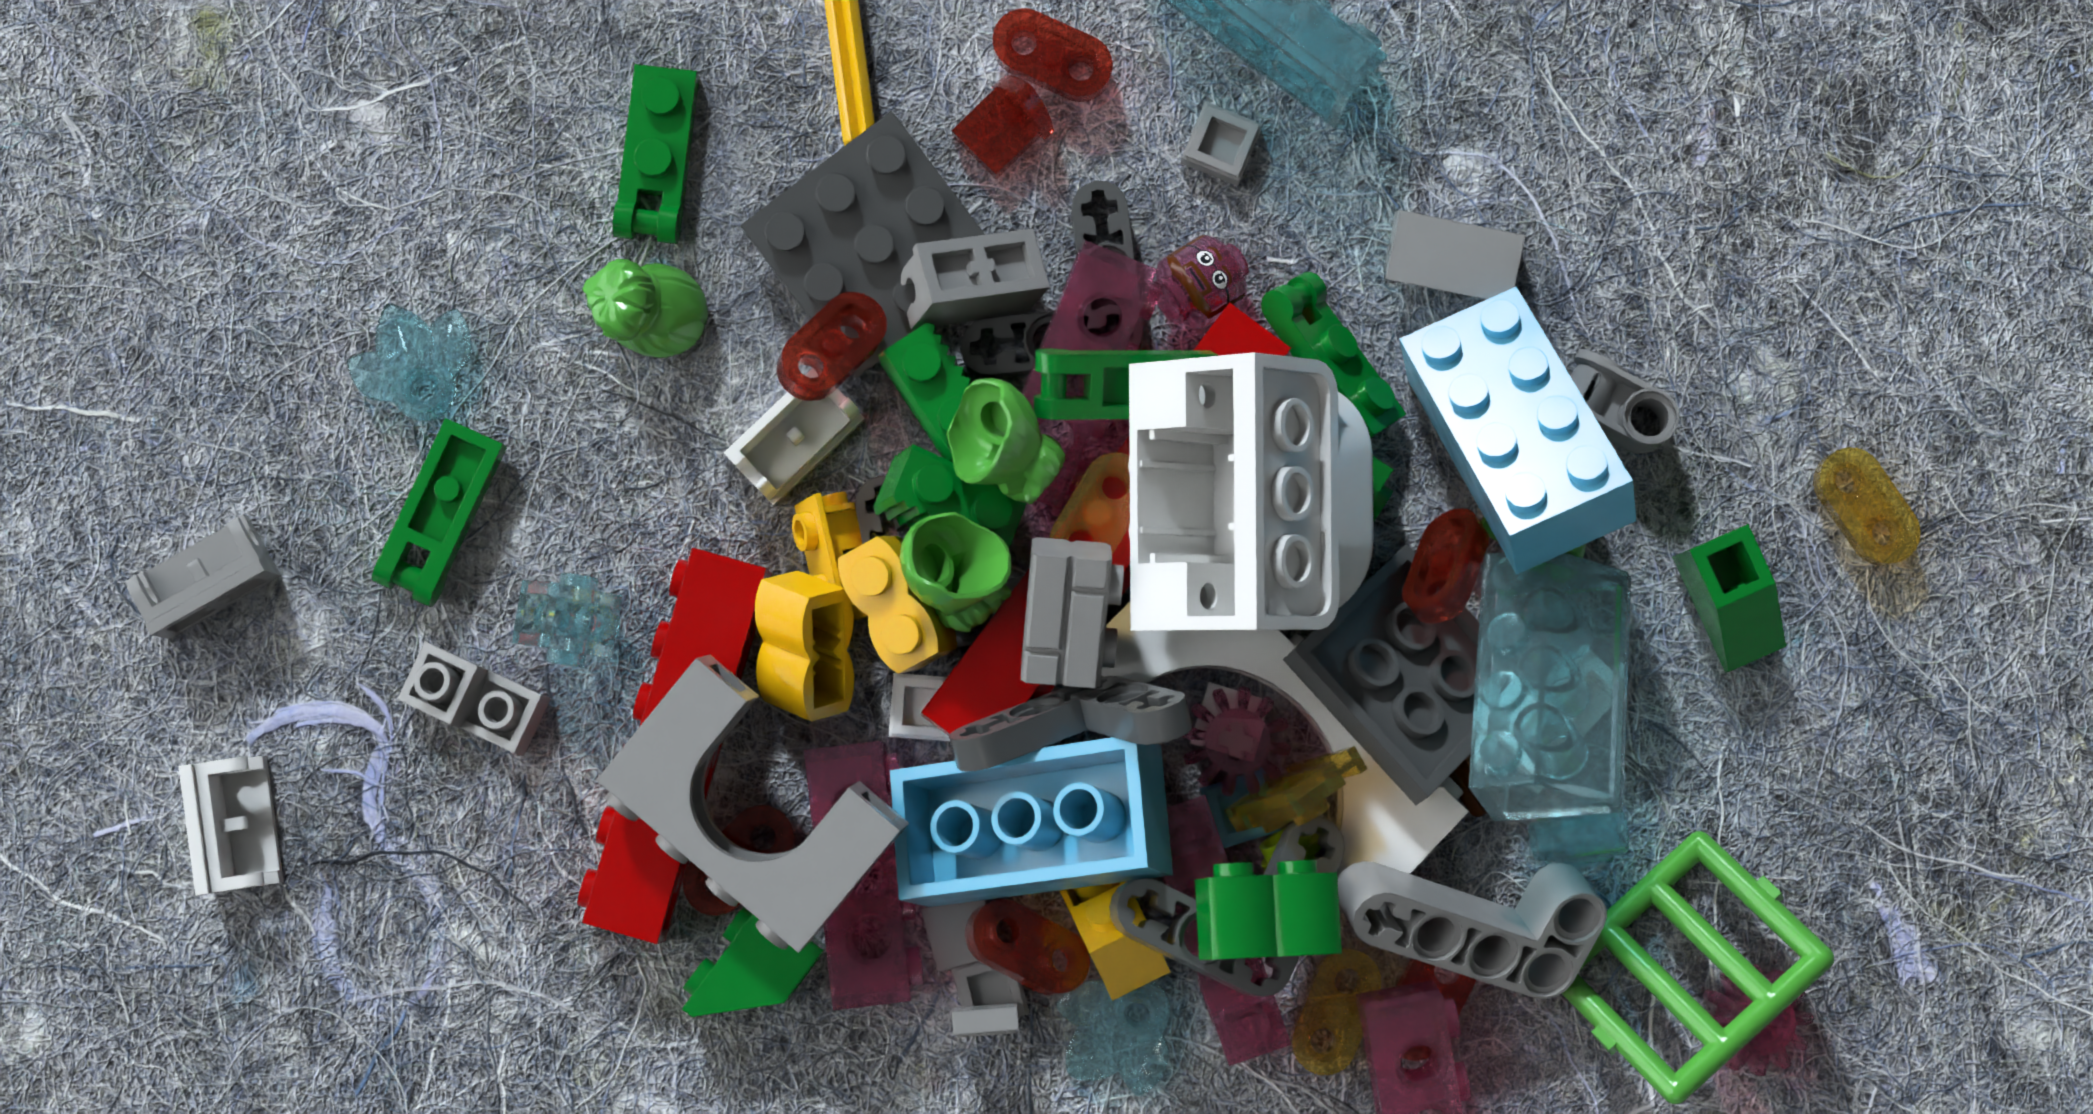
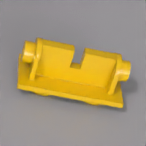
M845 491L821 496V493H816L794 505L796 512L792 520L794 541L798 549L805 552L809 575L843 587L838 571V558L843 555V551L853 550L862 545L855 502L848 503ZM852 602L854 620L867 618L868 615L859 610Z

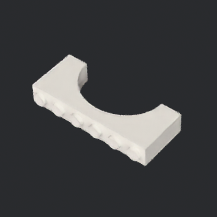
M1130 601L1106 625V628H1117L1118 633L1115 667H1102L1101 676L1103 677L1117 676L1148 683L1177 671L1189 669L1224 670L1243 675L1266 685L1284 697L1305 717L1325 748L1335 778L1337 792L1335 825L1342 833L1345 844V851L1337 871V878L1344 869L1362 861L1375 862L1410 874L1469 812L1457 801L1464 792L1450 777L1427 799L1415 806L1282 660L1304 640L1297 633L1288 639L1279 630L1131 631Z

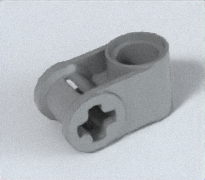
M1585 349L1578 350L1574 357L1577 367L1571 378L1582 396H1584L1590 383L1594 382L1586 403L1609 441L1624 448L1626 451L1644 454L1659 448L1677 430L1680 418L1679 409L1670 395L1633 376L1617 363L1598 353ZM1645 407L1656 414L1660 426L1657 435L1646 436L1634 429L1630 417L1633 408Z

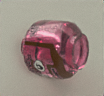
M1209 235L1198 236L1169 253L1158 262L1155 272L1156 280L1152 284L1153 296L1161 312L1172 323L1177 325L1183 323L1185 326L1194 329L1204 328L1217 320L1229 302L1237 308L1244 302L1247 293L1245 277L1249 273L1248 264L1241 251L1233 244L1228 243L1225 245L1219 239Z

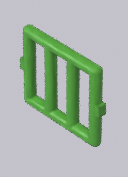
M1696 831L1690 834L1607 910L1604 928L1581 969L1606 947L1704 1047L1675 1072L1579 974H1577L1574 982L1562 995L1595 1027L1591 1031L1593 1037L1611 1055L1618 1051L1667 1102L1681 1104L1828 971L1834 963V954L1826 944L1781 903L1784 899L1782 892L1764 875L1756 880L1711 836L1703 831ZM1701 862L1801 957L1773 984L1672 888L1697 863ZM1652 904L1753 1001L1726 1027L1723 1028L1625 931Z

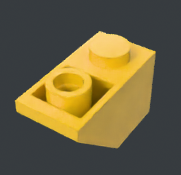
M1126 882L1059 890L1112 1001L1170 973L1163 954L1126 937L1116 929L1111 920L1109 906L1112 895L1119 886ZM1129 898L1127 907L1135 912V918L1132 923L1138 926L1146 918L1136 898Z

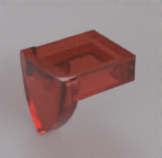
M1012 75L1002 76L992 86L993 91L952 130V137L996 180L1040 137L1046 140L1054 132L1048 110L1035 89L1028 82Z

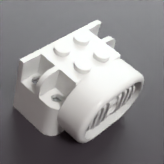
M1255 352L1129 364L1130 457L1128 468L1130 473L1131 631L1320 630L1328 627L1335 619L1338 608L1345 604L1362 584L1371 562L1374 540L1373 451L1371 438L1360 412L1348 398L1338 392L1337 382L1332 370L1326 363L1316 359Z

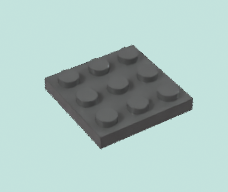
M892 111L740 225L748 239L855 378L880 361L878 355L882 351L916 330H911L907 317L909 306L915 301L914 284L901 285V273L904 266L914 255L912 250L914 245L924 242L985 235Z
M1405 544L1358 588L1356 593L1345 604L1338 608L1335 619L1328 627L1313 630L1282 659L1415 806L1427 799L1536 686L1533 680L1408 544Z

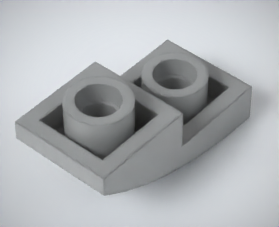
M424 641L397 700L443 722L462 728L514 754L524 756L551 698Z

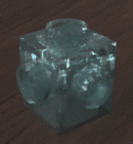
M560 573L559 583L522 580L511 643L546 649L545 662L584 668L586 656L612 659L614 643L620 630L619 613L622 595L598 591V578L578 574Z

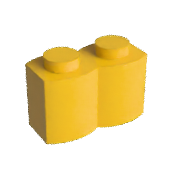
M877 536L838 558L840 580L853 604L868 615L870 638L875 650L884 663L898 674L918 670L956 649L955 629L946 628L939 622V616H937L934 608L923 603L910 590L900 564V548L903 539L899 536Z
M798 570L762 579L755 600L756 626L763 640L756 665V679L761 697L765 702L811 722L847 712L854 691V669L850 655L847 652L853 632L854 614L852 601L844 588Z

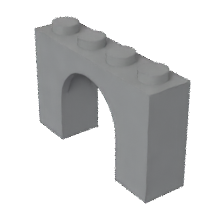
M712 655L698 657L687 668L596 781L609 791L605 798L617 812L632 821H637L638 818H641L659 834L655 841L665 853L683 864L690 860L709 877L705 883L719 899L734 907L740 903L759 919L755 924L756 928L767 940L781 949H787L790 945L799 953L815 938L908 826L909 822L862 782L858 781L845 791L805 841L792 850L770 854L758 853L742 848L729 840L715 825L708 811L704 794L705 775L714 752L760 696Z

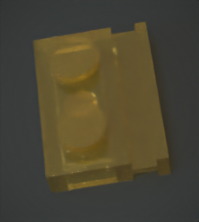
M1355 746L1295 762L1285 768L1288 772L1287 774L1268 779L1224 811L1236 832L1261 826L1265 833H1270L1292 820L1296 826H1300L1315 819L1330 808L1326 798L1346 784L1343 778L1361 774L1368 768Z

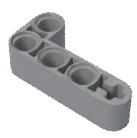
M1362 861L1354 863L1344 869L1338 876L1339 907L1358 938L1363 942L1538 999L1557 997L1570 987L1604 928L1607 919L1606 906L1580 871L1570 863L1565 862L1551 863L1538 870L1529 882L1515 909L1375 862Z

